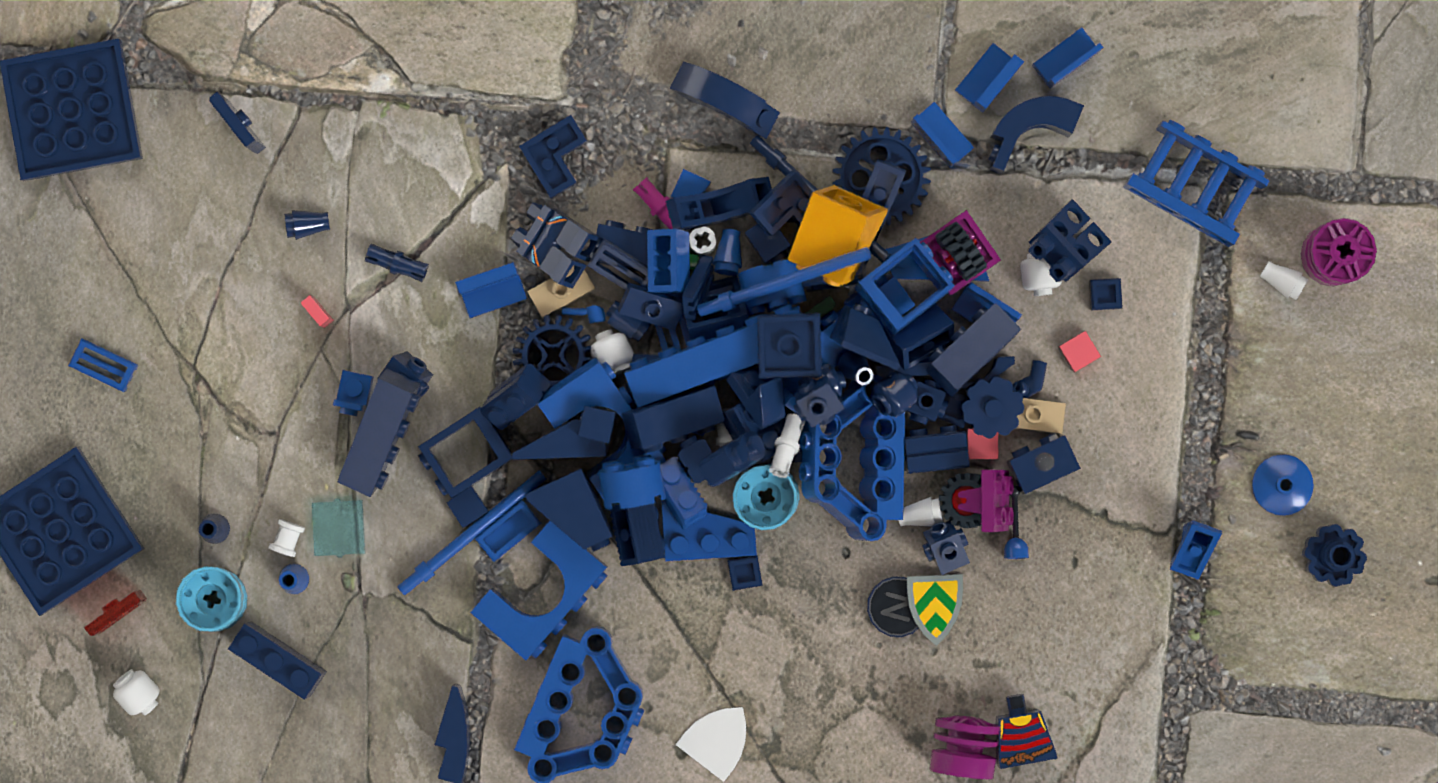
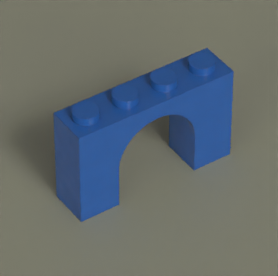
M595 357L546 390L538 406L554 429L583 411L585 406L606 407L614 410L622 417L623 412L632 410L629 404L633 400L624 386L619 389L612 381L616 375L607 361L601 364L597 357ZM625 427L624 438L620 447L586 473L603 498L598 472L603 469V462L619 459L621 463L626 464L632 463L634 456L651 454V457L659 460L660 464L666 461L663 453L667 450L662 443L661 449L650 453H644L641 449H632Z
M551 521L545 525L531 543L552 560L562 572L565 588L563 597L557 607L542 615L526 614L518 610L492 588L470 612L525 661L530 656L536 659L548 646L543 642L552 632L556 636L568 623L564 619L571 609L577 612L587 601V598L584 596L586 591L591 586L597 589L608 576L604 573L608 567L587 548H581Z

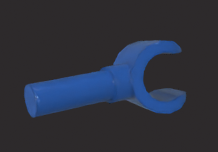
M601 306L562 308V315H588L589 324L606 321L605 312Z

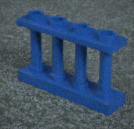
M1169 120L1168 123L1162 121L1156 130L1164 134L1144 172L1139 173L1138 176L1134 173L1129 176L1123 188L1225 246L1230 247L1234 245L1240 233L1234 231L1235 226L1233 225L1254 186L1263 189L1267 187L1270 181L1264 178L1265 173L1252 165H1249L1247 168L1238 163V157L1225 150H1222L1220 153L1211 148L1212 143L1199 135L1192 137L1185 133V128L1181 124ZM1176 141L1191 151L1170 188L1162 190L1154 185V177ZM1201 156L1217 164V167L1197 202L1192 203L1190 206L1180 200L1182 198L1180 193ZM1229 171L1244 181L1223 218H1219L1217 221L1207 215L1209 212L1207 207Z

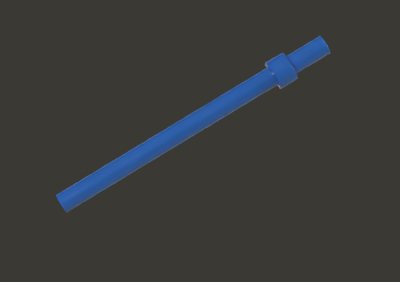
M868 247L734 293L727 291L719 294L717 299L697 305L698 313L702 317L720 310L726 312L735 309L737 304L871 259V253Z
M540 470L537 471L429 561H423L414 568L415 572L397 586L398 589L405 596L422 581L427 582L435 575L434 571L524 499L525 494L532 492L546 481V477Z

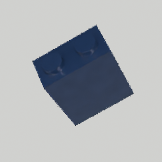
M579 469L525 494L526 500L581 548L591 547L592 551L595 552L611 544L609 538L614 536L613 530L584 469Z

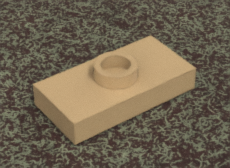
M574 265L572 266L571 270L569 271L566 277L570 276L573 273ZM584 269L573 289L557 284L550 278L527 292L541 317L544 318L545 315L552 314L596 288Z
M1023 398L1024 412L1017 415L1019 420L1017 428L1062 434L1066 403Z

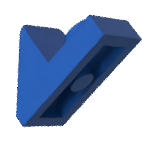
M1193 520L1184 524L1182 540L1171 560L1170 570L1199 580L1222 535V531Z

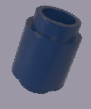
M615 300L605 314L610 318L607 324L618 332L625 334L629 340L633 338L639 342L652 323L619 314L617 308L620 302Z

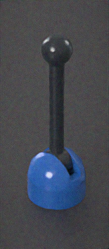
M1014 485L1013 493L1009 494L1012 497L1014 512L1012 524L1013 538L1005 544L1004 559L1029 558L1028 546L1025 541L1019 538L1018 496L1021 490L1016 485Z

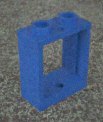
M917 238L913 239L859 281L854 288L892 336L944 297L955 286L951 282L953 277L944 266H938L932 258L934 256L932 250L926 243H920ZM910 255L938 290L902 317L874 282Z

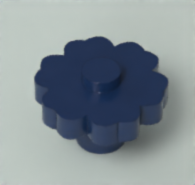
M993 375L988 382L983 378H978L966 388L968 398L964 399L960 405L963 411L962 418L965 422L972 424L974 433L991 439L997 432L1006 436L1018 427L1019 420L1017 415L1024 412L1023 396L1019 391L1013 390V384L1010 380Z
M1338 524L1319 527L1316 537L1312 536L1306 539L1305 547L1302 551L1303 557L1309 560L1306 564V571L1317 582L1327 580L1328 584L1334 587L1350 584L1353 580V574L1363 572L1364 564L1367 560V555L1360 550L1364 544L1363 539L1357 536L1353 529L1342 530Z

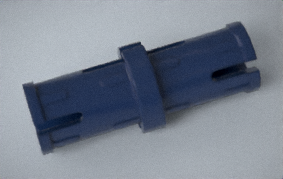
M372 243L365 257V262L388 269L391 274L397 275L399 273L420 282L424 281L428 271L426 269L429 268V264L404 256V252L397 251L396 253Z

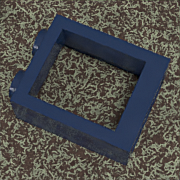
M481 407L476 408L418 446L422 452L418 455L420 461L427 470L433 469L438 477L434 482L444 496L449 494L451 498L456 497L512 461L511 450L496 427L481 414ZM475 421L498 456V459L454 486L431 448Z

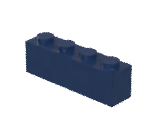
M388 368L377 380L338 478V483L368 497H371L377 489L382 490L389 477V473L385 472L388 463L391 465L394 463L400 450L396 446L399 438H404L410 426V422L406 420L409 412L414 413L421 399V396L417 395L420 383Z

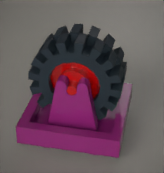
M967 210L921 241L926 243L932 250L934 255L932 258L938 266H944L952 275L953 281L951 282L955 286L948 293L950 296L1001 261Z
M981 470V475L974 473L955 475L956 477L949 478L947 480L948 484L943 485L941 488L944 492L943 495H939V501H942L940 510L945 512L944 518L951 520L952 525L960 526V528H977L982 526V532L1009 531V525L1013 524L1014 512L1013 508L1009 507V494L1013 493L1014 483L1012 476H1009V470Z

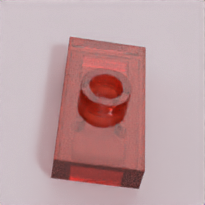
M141 590L132 592L120 602L116 598L101 609L104 613L84 628L90 636L100 635L143 604L147 598Z

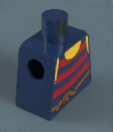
M1024 694L1007 696L1006 701L1009 714L996 716V725L1000 726V732L996 735V741H998V746L996 747L997 766L1000 769L1058 759L1041 711L1039 709L1027 710Z

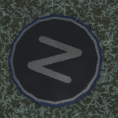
M892 576L882 580L873 587L867 601V612L870 621L878 631L890 637H904L913 634L919 629L909 608L906 577Z

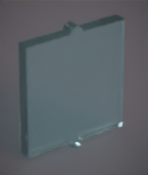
M335 499L334 502L312 503L314 556L336 555L338 558H342L343 555L365 554L363 500L341 501L340 499Z

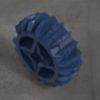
M545 315L544 326H541L540 322L534 319L532 322L536 330L532 332L530 328L525 326L523 331L529 335L526 340L520 336L516 338V341L524 344L523 349L513 348V353L522 355V359L514 360L513 365L525 366L528 363L530 364L529 353L534 343L542 352V360L536 368L542 374L551 368L557 367L569 376L593 359L586 357V353L591 352V346H584V343L591 339L590 335L587 334L580 338L579 334L583 331L584 327L579 325L573 331L571 329L574 323L572 318L567 320L565 326L561 325V315L556 316L555 324H551L550 316ZM550 331H561L568 334L557 344H548L540 337V335ZM574 341L579 350V361L575 369L566 360V352ZM543 345L548 349L552 348L554 351L556 348L561 349L559 357L566 366L563 367L559 362L556 364L555 361L552 364L547 363L550 356L543 348ZM561 380L549 381L550 386L548 387V389L557 384L558 382H560Z

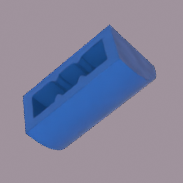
M679 229L647 230L648 292L683 293L690 280L689 232Z

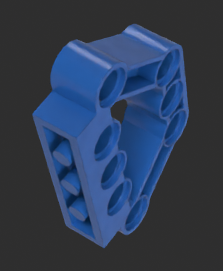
M873 375V379L869 383L871 387V395L869 397L865 390L867 385H860L852 380L848 389L842 393L841 397L845 409L836 413V417L826 424L825 432L821 431L819 424L811 427L810 423L806 421L799 438L800 448L802 449L799 478L802 481L801 487L804 497L808 501L822 506L846 527V531L851 538L859 541L879 540L886 531L887 520H903L905 412L897 417L885 416L875 408L871 398L873 396V386L883 379L879 375ZM865 412V417L860 423V433L865 438V447L861 450L859 456L860 464L864 468V478L859 484V494L864 499L863 504L846 490L836 477V468L841 463L842 458L841 451L836 446V438L844 427ZM878 421L880 422L882 427L880 434H878L876 431V424ZM822 450L825 452L826 456L823 464L821 463L819 458L820 452ZM877 452H879L881 455V461L879 465L876 463L875 459ZM821 481L825 484V491L822 495L819 492ZM877 482L880 485V493L878 494V496L875 493V485L877 484ZM865 519H867L869 523V527L866 532L863 529V523Z
M603 627L590 628L582 636L581 641L564 634L554 657H552L546 676L537 692L532 709L525 720L523 730L514 750L531 757L527 770L530 778L536 783H549L556 776L593 767L598 769L610 768L617 761L620 753L626 755L633 739L627 736L632 725L638 727L644 713V709L640 708L643 691L639 683L632 680L612 646L611 634ZM599 634L605 639V647L602 650L595 651L590 648L588 640L591 635ZM589 655L610 688L615 703L614 709L608 711L602 719L601 728L603 735L593 743L552 753L547 752L549 743L556 740L561 732L562 726L559 719L573 704L574 698L571 691L573 686L579 684L584 678L586 670L583 663L586 656ZM572 663L579 668L578 678L570 680L564 676L563 667L566 664ZM623 688L633 689L636 693L635 701L630 704L623 703L619 698L620 690ZM555 692H562L567 697V705L563 708L555 707L551 703V695ZM612 716L620 717L624 722V728L619 732L611 731L607 726L608 718ZM544 720L551 721L555 726V733L551 736H544L539 731V723ZM602 744L609 746L612 756L608 760H600L595 755V748ZM541 759L548 760L552 765V772L547 775L540 774L536 770V762Z

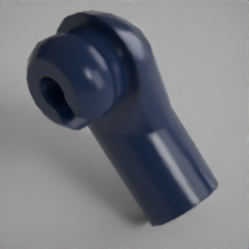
M1033 360L1030 375L1013 383V390L1019 391L1023 398H1029L1040 392L1043 388L1048 363Z

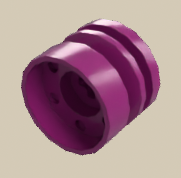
M1342 218L1320 225L1308 234L1302 244L1301 260L1303 268L1311 279L1321 285L1334 287L1357 281L1366 275L1375 263L1377 248L1375 239L1366 226L1356 220ZM1344 245L1343 251L1347 253V256L1340 258L1341 252L1336 249Z
M970 716L936 717L935 726L948 729V733L935 732L933 738L945 742L947 745L946 748L932 750L929 770L963 778L994 779L996 758L984 754L983 748L998 746V741L985 738V734L998 735L1000 726L991 724L984 719Z

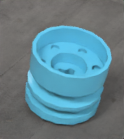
M771 464L758 465L744 472L736 482L733 491L734 509L739 518L748 526L759 530L775 529L785 524L797 510L800 500L799 486L793 475L789 473L786 478L774 476L772 472H769ZM768 488H771L775 501H768L764 504L762 502L763 496L759 493L761 490L766 491Z
M202 567L193 570L182 580L177 590L176 605L180 616L189 626L199 631L219 632L231 628L242 618L247 608L248 595L244 583L236 574L223 568ZM215 591H217V597L221 598V603L215 604L211 608V602L207 601L208 595H214Z

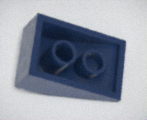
M580 414V420H572L512 453V460L602 457L608 455V443L578 437L583 414Z

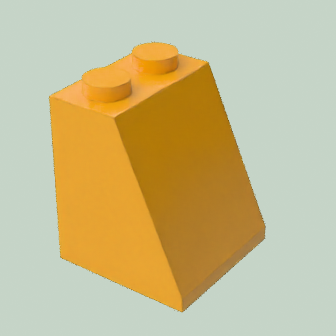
M835 185L814 191L788 261L795 263L796 268L801 270L865 247L869 249L888 209ZM862 262L822 275L823 281L833 286L853 281Z

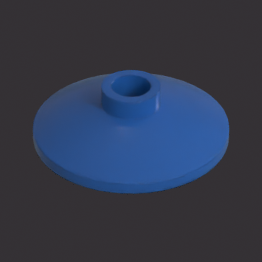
M1275 455L1267 458L1257 467L1252 480V490L1256 501L1263 509L1275 515H1291L1303 509L1311 499L1314 488L1313 477L1309 468L1300 459L1291 455ZM1284 479L1290 482V488L1287 491L1282 490L1280 487V483Z

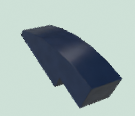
M456 683L451 687L434 744L446 748L437 778L452 783L464 782L470 751V722L467 704L461 685Z

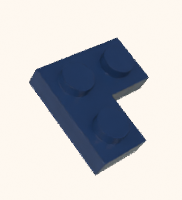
M572 115L519 147L551 199L577 184L562 157L587 143V140Z
M790 171L749 213L764 232L770 236L775 234L790 218L800 228L813 191L797 171Z

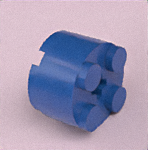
M787 259L773 262L772 265H761L742 271L738 275L741 290L798 271L795 263ZM801 282L746 301L745 305L748 316L765 312V308L770 313L774 312V309L786 305L787 302L795 305L806 302L807 298Z
M651 454L634 456L633 462L626 464L621 463L619 459L602 463L603 469L598 471L605 509H612V503H619L620 509L655 503V496H658L661 500L666 499L660 461L651 457Z

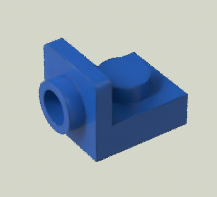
M342 370L337 398L333 401L334 406L340 407L339 413L357 416L358 411L365 412L370 398L373 376Z

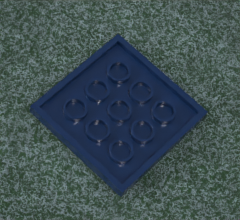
M118 38L0 61L20 180H34L143 159L122 40Z
M80 447L71 449L0 496V556L39 616L52 610L145 549Z

